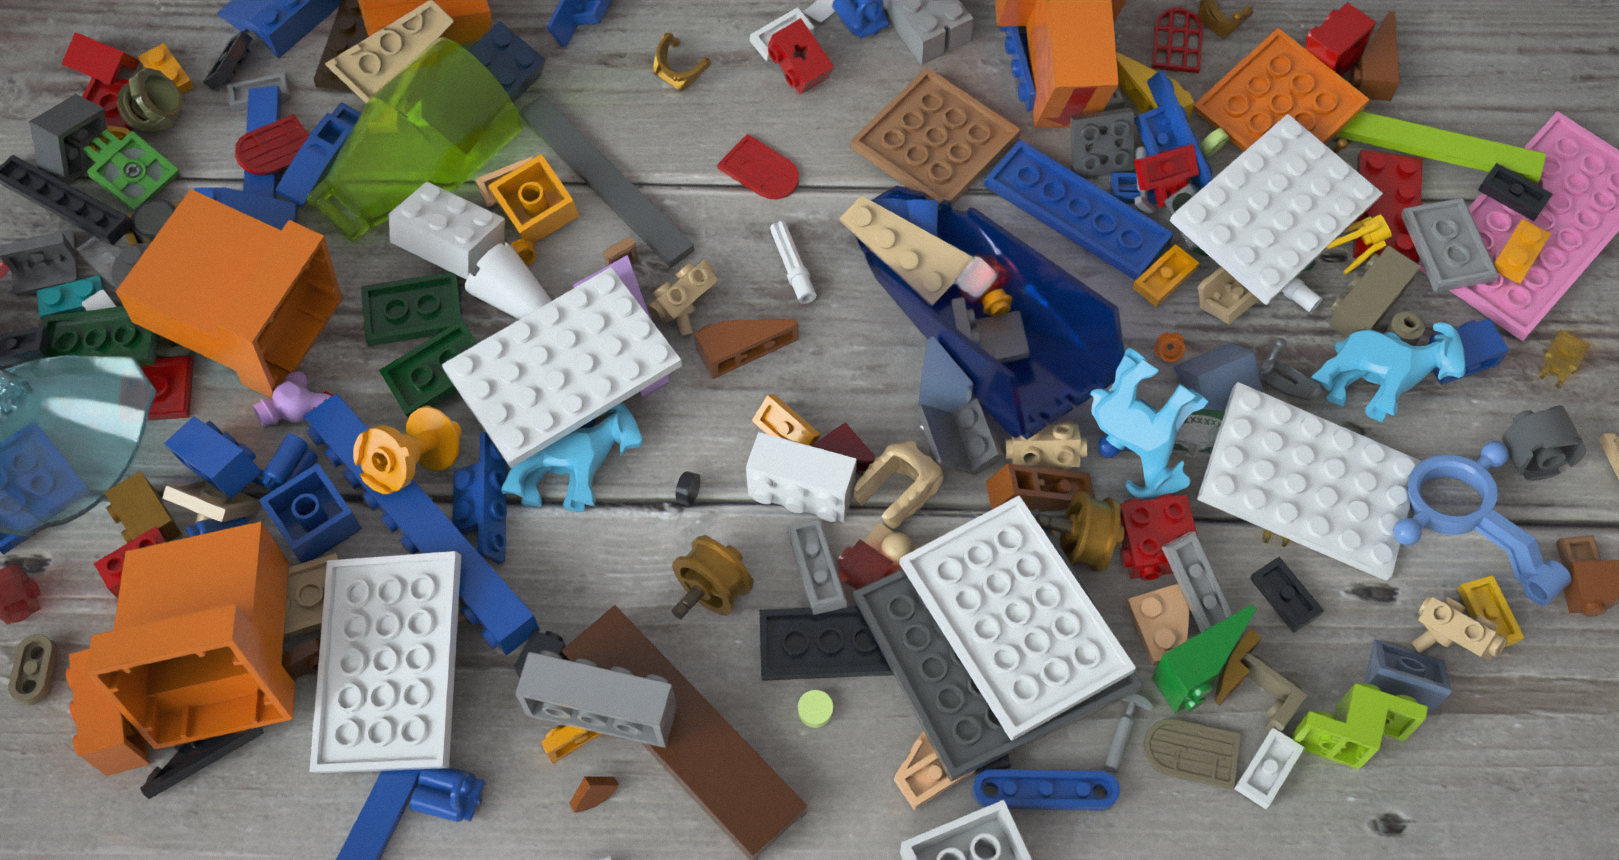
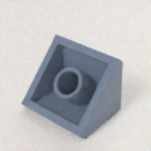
M932 336L927 341L918 406L925 404L953 413L971 401L974 383L935 337Z
M1233 343L1221 346L1174 367L1176 374L1187 389L1190 390L1192 388L1209 400L1202 409L1225 411L1232 387L1237 382L1264 393L1255 353ZM1203 416L1206 420L1213 418L1210 416Z
M1374 640L1365 683L1373 684L1379 687L1382 692L1394 696H1410L1416 699L1417 703L1428 706V710L1432 712L1449 697L1452 688L1444 660L1383 641Z

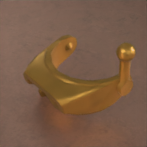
M1201 0L1198 17L1202 24L1221 38L1229 36L1253 14L1252 7L1247 6L1242 12L1235 11L1232 14V19H1230L1218 9L1215 0Z
M665 33L657 47L653 73L674 88L682 91L695 82L710 67L711 61L708 57H704L692 70L680 73L674 72L668 62V49L670 44L672 47H678L680 40L674 37L672 33Z

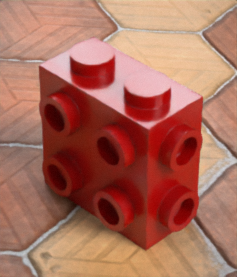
M1168 493L1157 497V499L1143 500L1141 498H1132L1121 503L1120 526L1124 527V537L1121 543L1122 548H1120V561L1123 568H1128L1130 579L1141 578L1143 581H1151L1161 577V575L1172 574L1173 571L1163 552L1162 546L1190 531H1194L1197 534L1187 495L1176 496L1175 494Z

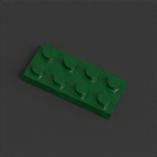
M124 306L44 316L42 326H45L50 333L45 358L34 360L31 373L41 379L155 365L160 335L133 323Z

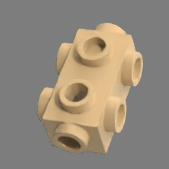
M701 260L693 266L689 262L675 273L678 279L670 285L666 281L653 292L656 298L647 306L652 317L663 324L676 319L681 337L694 333L688 317L695 310L692 303L718 281L711 264L706 260Z
M1068 419L1056 425L1025 424L1022 426H1011V439H1005V458L1012 459V464L1070 471L1072 467H1080V458L1087 457L1086 437H1080L1079 425L1074 424L1073 421Z
M1428 596L1420 607L1419 613L1421 616L1418 619L1428 630L1411 643L1419 653H1422L1436 642L1448 648L1454 641L1490 662L1493 656H1499L1504 650L1507 638L1495 632L1498 625L1478 614L1474 620L1463 614L1466 607L1446 597L1441 602L1433 596Z

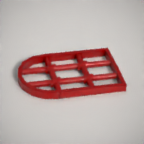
M1171 8L1164 11L1158 16L1154 27L1152 68L1199 74L1203 36L1201 20L1196 14L1183 8ZM1174 14L1185 15V26L1183 28L1173 27ZM1169 15V25L1159 26L1160 21ZM1190 18L1197 24L1198 30L1189 29ZM1158 30L1168 31V40L1165 46L1157 45ZM1175 32L1184 33V43L1181 47L1172 46V36ZM1191 34L1198 35V49L1188 48V39ZM1157 50L1167 51L1166 64L1156 63ZM1173 51L1183 52L1182 65L1171 64V53ZM1189 53L1197 54V67L1187 66V55Z

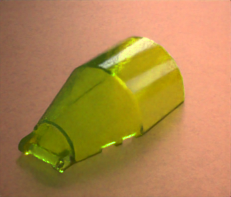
M446 37L437 38L370 96L325 179L308 194L306 201L314 208L318 207L344 231L343 235L353 242L369 228L389 220V213L424 183L429 182L449 192L460 187L523 129L518 110L504 88L474 55ZM333 194L358 218L351 222L327 199Z

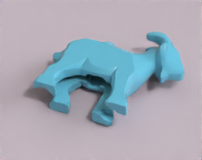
M1442 322L1433 324V329L1443 334L1435 335L1434 339L1436 342L1426 346L1407 344L1392 332L1383 334L1371 329L1360 330L1350 334L1343 342H1336L1335 351L1337 355L1326 361L1311 376V379L1329 391L1326 395L1327 401L1342 407L1347 402L1346 389L1348 385L1362 377L1368 382L1381 385L1365 408V412L1368 417L1383 422L1387 413L1393 416L1396 415L1399 408L1397 401L1400 395L1417 385L1434 368H1439L1438 379L1440 380L1446 376L1463 377L1466 372L1465 352L1457 330L1451 325Z
M1129 347L1116 370L1115 382L1109 391L1098 388L1091 391L1090 395L1094 397L1091 413L1100 429L1108 434L1106 440L1120 450H1123L1126 446L1141 456L1145 487L1137 486L1128 479L1126 481V489L1133 498L1151 500L1157 499V497L1163 494H1173L1190 485L1191 479L1183 471L1184 460L1180 461L1174 468L1168 467L1167 464L1173 451L1179 428L1192 412L1201 410L1209 400L1192 388L1190 390L1182 384L1178 385L1173 395L1159 411L1145 400L1137 398V385L1142 379L1153 377L1159 369L1149 363L1146 357Z
M621 402L603 413L612 415L608 416L598 425L588 429L580 427L513 468H510L507 479L502 486V494H516L522 497V505L542 507V498L537 487L538 482L547 472L570 475L563 506L567 511L583 513L585 504L595 506L596 496L592 490L593 478L606 460L615 442L620 444L621 455H624L629 448H640L643 445V437L636 420L625 404Z

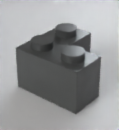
M75 94L30 120L37 167L67 184L87 173V156L82 149L91 144L94 138L102 137L101 132L107 129L104 108Z

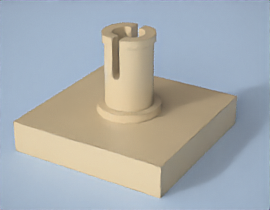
M202 478L166 485L163 499L197 512L195 524L201 520L215 519L225 522L258 514L261 506L258 499L241 492L233 499H229Z

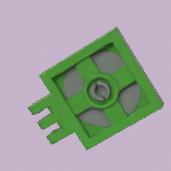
M105 129L101 132V135L108 141L107 144L98 137L91 141L99 149L98 152L89 145L82 149L89 158L96 162L87 170L88 176L132 212L142 203L154 199L180 175L179 169L133 131L122 140H119L110 131Z

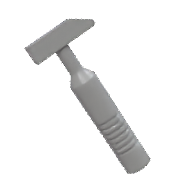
M1146 147L1135 149V159L1148 156ZM1137 179V189L1141 196L1135 198V205L1146 214L1157 211L1156 207L1147 200L1148 190H1140Z
M1136 693L1122 699L1128 702L1129 705L1126 714L1120 718L1104 766L1105 769L1112 772H1118L1134 724L1132 716L1135 707L1137 706L1147 711L1153 709V706L1146 697Z

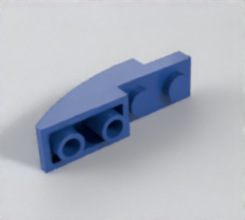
M343 102L337 106L332 114L327 112L298 151L277 186L275 193L304 207L333 172L338 158L365 127L367 116Z

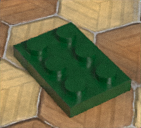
M452 272L361 286L365 338L369 347L436 336L463 319L458 276Z
M462 319L383 367L379 372L405 415L409 418L410 414L423 406L435 407L458 392L445 373L442 364L475 346L478 342Z

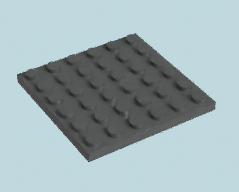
M1038 508L1031 511V514L1036 519L1037 514L1040 513ZM1042 528V530L1044 531L1052 545L1055 547V549L1057 550V552L1059 553V555L1061 556V558L1063 559V561L1065 562L1073 576L1076 578V580L1078 581V583L1080 584V586L1082 587V589L1084 590L1092 604L1097 609L1096 605L1094 604L1093 600L1091 599L1090 595L1088 594L1087 590L1082 584L1080 578L1078 577L1077 573L1075 572L1074 568L1072 567L1071 563L1066 557L1064 551L1062 550L1052 531L1048 528ZM903 569L853 592V598L950 782L1140 691L1143 687L1134 671L1131 675L1011 741Z

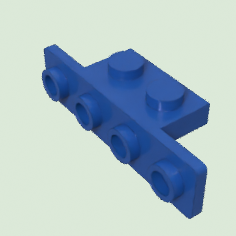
M560 0L547 24V30L560 46H567L577 26L600 24L612 0Z
M1017 26L1000 27V31H1005L1007 36L1005 37L1007 55L1012 54V75L1019 80L1020 102H1025L1027 112L1033 111L1036 92L1030 74L1027 33L1019 34Z
M1164 70L1159 71L1147 80L1158 108L1138 115L1134 118V123L1149 155L1186 144H1193L1199 175L1192 176L1190 179L1192 184L1201 190L1213 180L1211 167L1203 158L1199 149L1198 138L1189 127L1186 112L1176 98L1172 81L1166 76Z
M483 432L480 434L479 462L454 471L452 523L463 536L478 531V553L492 562L501 564L505 562L507 515L506 494H502L501 490L507 479V462L488 434Z

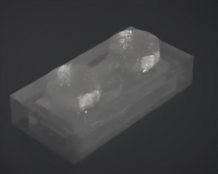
M93 236L76 250L116 291L112 280V267L122 250L116 244L112 246Z

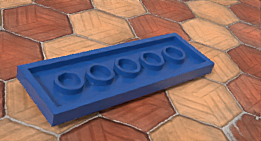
M1021 139L984 181L986 188L1134 280L1138 279L1149 269L1171 242L1174 235L1172 231Z

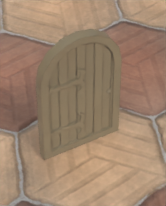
M1164 719L1156 722L1147 731L1143 742L1144 754L1148 763L1155 770L1167 776L1233 790L1241 733L1178 719Z

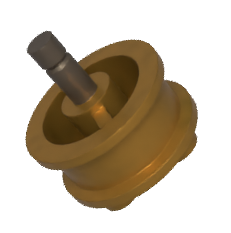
M1078 491L1070 501L1064 519L1054 516L1049 517V515L1040 513L1036 516V521L1041 528L1061 532L1060 546L1072 566L1077 562L1087 564L1090 570L1095 572L1106 571L1109 568L1115 546L1119 547L1124 537V527L1120 526L1121 506L1115 498L1106 497L1101 501L1092 499L1087 492Z
M707 535L698 536L691 544L692 550L686 556L677 557L672 564L676 578L687 591V594L671 610L672 614L680 620L697 602L716 614L729 615L734 610V601L739 595H747L753 589L754 580L741 562L743 557L736 548L731 545L725 547Z

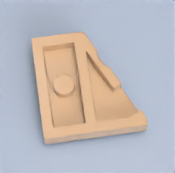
M1179 584L1127 599V609L1152 666L1159 664L1163 654L1188 641L1190 608Z
M923 730L912 746L907 759L896 773L894 781L915 811L973 774L975 770L950 782Z

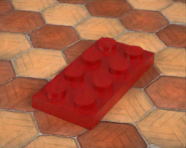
M1361 150L1358 155L1357 172L1383 194L1355 222L1369 216L1373 218L1381 214L1392 237L1384 240L1386 247L1375 252L1378 255H1381L1387 246H1390L1415 263L1419 262L1418 253L1403 222L1401 213L1404 208L1421 205L1423 158ZM1361 237L1354 239L1352 258H1358L1372 246V243L1365 245Z

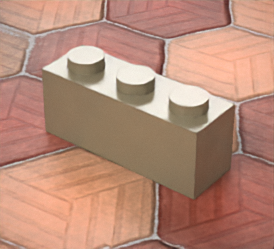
M1387 246L1381 255L1375 253L1364 268L1367 272L1363 276L1358 273L1347 288L1350 291L1346 297L1341 294L1330 308V311L1334 312L1328 325L1347 337L1356 331L1374 330L1413 282L1421 266L1390 246Z

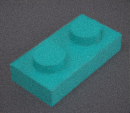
M98 275L37 290L39 317L43 320L44 316L86 311L82 302L100 290L106 292L104 280Z

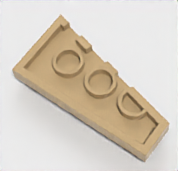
M429 0L326 62L325 65L369 107H372L445 32L454 20L434 0Z
M862 195L839 218V221L930 306L945 293L975 260L974 257Z

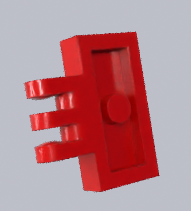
M1186 144L1134 160L1140 190L1154 188L1156 202L1160 208L1167 206L1166 203L1188 188L1186 178L1199 175L1193 144Z

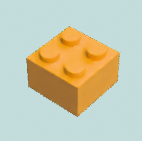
M542 154L488 185L495 201L519 237L526 241L529 240L533 244L579 217L573 199Z

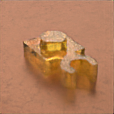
M1560 329L1543 357L1548 362L1539 372V378L1543 379L1549 372L1554 373L1558 378L1555 387L1559 388L1568 378L1569 373L1573 374L1577 370L1590 344Z

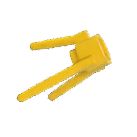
M1381 214L1373 218L1369 216L1353 223L1343 233L1358 229L1357 231L1337 238L1326 247V249H1331L1358 237L1362 238L1365 245L1372 243L1369 249L1343 270L1344 274H1349L1376 251L1386 247L1384 240L1392 237Z

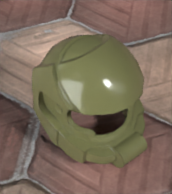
M144 68L135 74L133 78H130L129 84L122 86L117 97V107L120 116L129 127L140 132H158L170 129L178 120L179 110L182 105L181 93L175 83L161 71L152 68Z

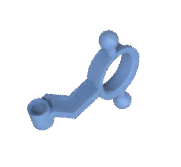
M1499 441L1486 443L1481 449V458L1476 462L1457 455H1438L1420 462L1411 472L1407 485L1408 497L1411 502L1410 508L1414 517L1412 519H1401L1394 525L1393 535L1397 542L1407 546L1417 543L1422 536V528L1424 526L1435 532L1447 535H1460L1476 530L1507 552L1515 578L1523 583L1524 593L1536 604L1548 605L1571 583V575L1562 564L1554 560L1543 562L1536 538L1493 510L1496 505L1498 491L1493 477L1487 470L1490 467H1501L1507 462L1509 451L1506 445ZM1447 477L1458 479L1469 484L1478 492L1481 498V505L1475 511L1465 515L1443 514L1425 502L1420 488L1426 481L1434 478Z

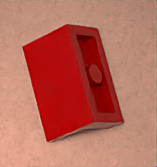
M75 32L61 64L113 86L121 66L136 71L140 60L123 51Z

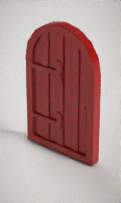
M293 114L241 136L235 145V158L238 164L249 173L260 176L275 174L290 166L298 151L309 137V134Z
M746 134L717 164L719 170L767 199L778 200L788 197L796 190L799 184L797 167L790 160L749 134Z

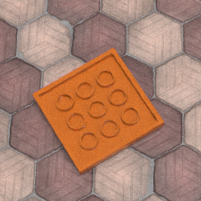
M1277 28L1194 104L1193 111L1213 128H1222L1229 136L1228 140L1245 152L1287 114L1326 145L1368 106L1370 99L1285 32Z

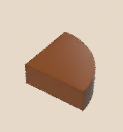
M585 776L569 804L574 812L589 810L607 800L616 791L619 784L614 776Z

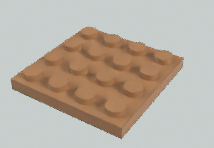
M926 67L850 140V148L923 199L938 201V209L945 213L1020 137L1021 129Z

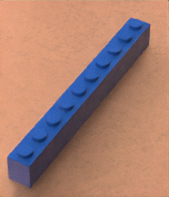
M337 393L304 415L310 427L306 430V433L317 447L323 444L327 449L324 451V454L335 468L341 465L345 469V472L342 474L353 489L360 487L364 491L361 496L370 509L375 511L378 508L384 514L380 517L382 522L391 533L398 531L403 536L400 542L409 554L451 551L461 554L459 602L463 607L460 608V611L472 626L478 623L484 631L480 634L493 650L499 647L507 656L528 640L533 630H540L533 613L413 479L402 490L390 494L376 492L364 483L359 475L363 473L360 464L355 466L353 453L358 435L369 429Z

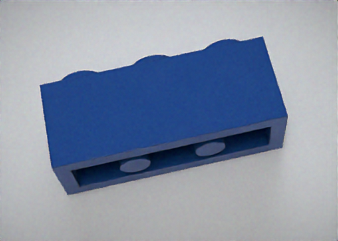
M193 416L164 443L184 466L229 499H233L261 472L253 462L256 455L245 444L241 443L239 445L226 431L222 433L210 420L205 424Z

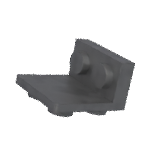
M964 297L951 300L966 371L1030 357L1020 311L975 320L973 309H966Z
M976 397L966 406L959 408L953 413L925 404L917 407L920 417L919 424L922 431L926 434L930 446V456L939 466L977 475L1006 457L985 399Z

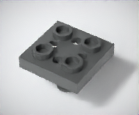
M1131 108L1070 116L1073 172L1081 177L1134 170V111ZM1119 139H1122L1121 144L1115 145V141L1119 143ZM1104 155H1107V159L1101 162L1100 159H1105Z

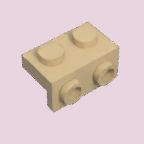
M1222 266L1209 277L1204 278L1198 286L1200 308L1227 324H1231L1259 300Z

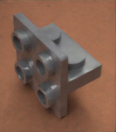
M73 230L16 240L0 245V258L12 272V288L16 296L36 293L37 290L79 280L76 235Z

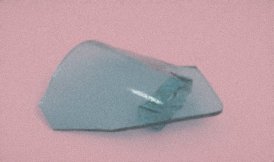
M57 356L37 359L7 369L0 368L1 533L30 537L46 528L73 521L98 505L106 497L104 492L119 483L131 465L141 444L146 429L148 412L156 394V390L134 358Z

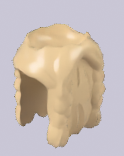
M911 440L887 446L884 453L875 458L872 464H869L868 469L863 472V475L854 486L855 500L862 506L894 472L907 475L914 480L882 515V519L886 523L885 526L892 531L897 529L903 521L910 518L912 514L920 511L929 497L936 494L944 479L941 467L930 456L921 453L917 449L916 442Z

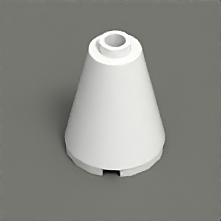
M505 242V246L499 243L490 249L476 264L480 268L476 276L474 277L470 273L464 285L465 290L471 295L519 320L552 301L508 242Z

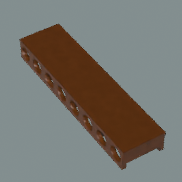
M616 605L561 650L567 661L575 662L576 659H585L594 662L598 668L611 670V667H621L631 671L634 676L646 678L647 675H657L665 678L669 684H672L677 710L666 748L640 743L749 860H758V856L793 823L807 814L806 808L808 805Z

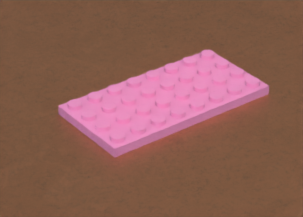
M1558 111L1524 147L1525 149L1546 153L1542 175L1539 183L1536 185L1553 193L1536 220L1528 219L1483 193L1468 208L1493 264L1521 219L1551 233L1547 242L1520 284L1498 273L1499 276L1493 282L1449 290L1521 341H1524L1619 232V150ZM1420 260L1418 262V264L1421 266L1419 270L1426 274L1425 269Z

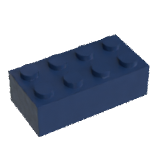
M499 20L420 98L418 115L465 153L542 75L546 59Z

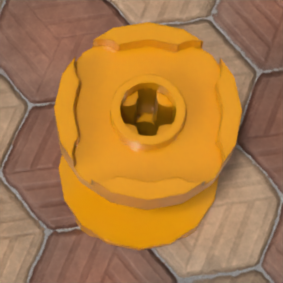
M423 406L410 414L406 423L405 434H401L393 427L379 425L371 427L369 430L358 435L353 453L355 466L361 465L363 473L359 475L372 490L382 494L400 491L411 483L415 475L416 463L418 462L433 471L445 470L454 465L459 455V438L462 435L461 427L457 422L451 421L441 410L431 406Z

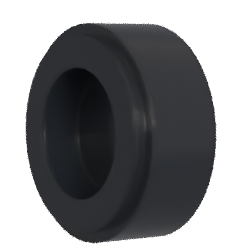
M685 471L680 476L675 493L679 504L687 506L694 504L700 489L699 474Z

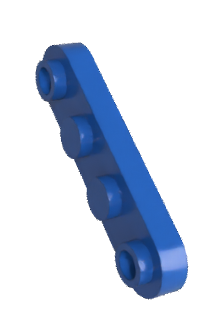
M988 769L977 775L972 792L976 802L984 808L1004 800L1008 809L1104 811L1110 809L1116 803L1120 794V786L1117 779L1105 771ZM992 786L997 790V794L995 796H988L984 792V788ZM1102 788L1106 796L1098 798L1095 796L1093 789Z

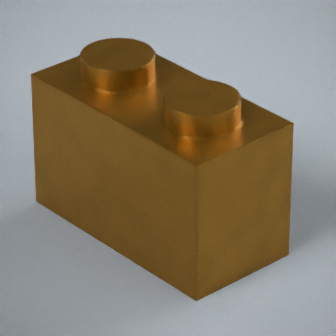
M141 471L104 492L111 503L106 507L108 513L116 524L122 522L126 528L121 534L127 543L155 526L158 527L169 542L182 535V532L156 490Z

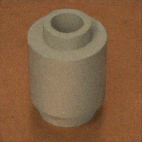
M1403 311L1393 317L1386 332H1392L1399 336L1403 342L1416 346L1424 333L1425 324L1417 314Z

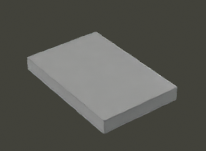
M1463 197L1403 209L1401 217L1435 293L1493 282L1499 276Z

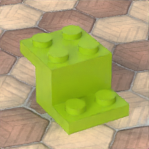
M1355 683L1336 705L1334 716L1323 711H1309L1292 732L1291 739L1305 747L1303 750L1305 752L1360 770L1380 749L1383 735L1404 742L1426 720L1428 706L1417 703V700L1410 696H1394L1382 692L1379 687L1373 684Z

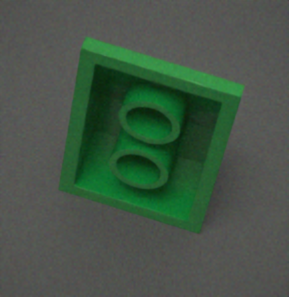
M1253 604L1163 654L1151 679L1175 714L1184 708H1187L1190 712L1206 701L1205 696L1214 689L1212 687L1214 680L1256 611Z

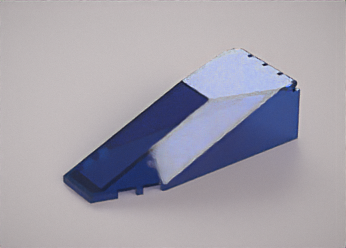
M896 185L871 201L875 202V199H926L924 193ZM945 199L940 202V205L938 204L937 237L974 257L975 260L932 306L856 237L875 279L927 340L932 336L935 337L974 383L972 393L1000 426L1015 439L1019 436L1026 440L1030 439L1047 427L1045 420L1049 424L1054 423L1073 410L1072 404L1078 407L1093 396L1090 395L1092 390L1098 387L1105 389L1115 382L1116 370L1125 355L1118 307L977 209L970 207L967 213L952 209L951 201ZM1004 289L1006 294L1012 297L1009 312L1020 311L1030 357L1000 363L957 329L951 300L964 297L966 309H973L975 320L990 317L983 312L982 299L994 290Z

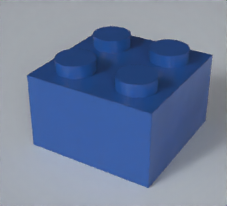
M319 463L259 499V502L300 563L314 560L362 529L353 512Z

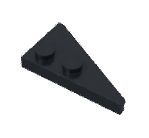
M262 727L175 745L174 748L177 750V753L163 769L157 766L147 777L145 784L140 787L142 794L147 799L153 798L264 734Z

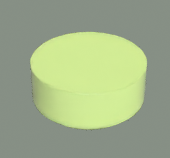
M1222 128L1216 129L1200 143L1199 149L1205 157L1214 155L1227 143L1229 136Z
M811 690L803 694L798 702L800 720L812 728L825 726L833 716V702L830 696L820 690Z

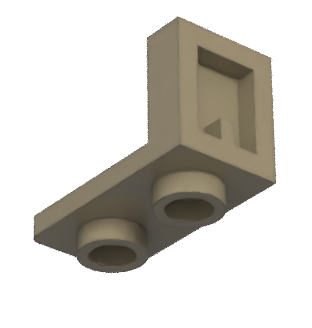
M1247 653L1240 661L1250 670L1247 677L1277 698L1266 713L1271 718V721L1265 727V730L1269 732L1273 727L1281 732L1308 694L1302 691L1301 686L1296 681L1288 677H1282L1272 670L1271 665L1265 659Z

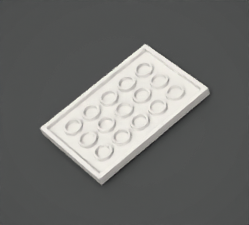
M1287 114L1178 209L1169 221L1260 301L1267 305L1310 265L1332 241L1336 240L1362 216L1383 193Z
M612 267L442 364L445 373L510 468H513L682 366L680 357Z
M1237 382L1232 387L1197 500L1386 581L1392 577L1400 543L1394 538L1393 528L1399 520L1408 516L1411 504L1407 492L1408 480L1411 472L1421 460Z
M1020 496L900 558L899 564L1011 741L1131 675L1136 669Z
M451 551L327 560L310 772L340 773L449 768L461 554Z

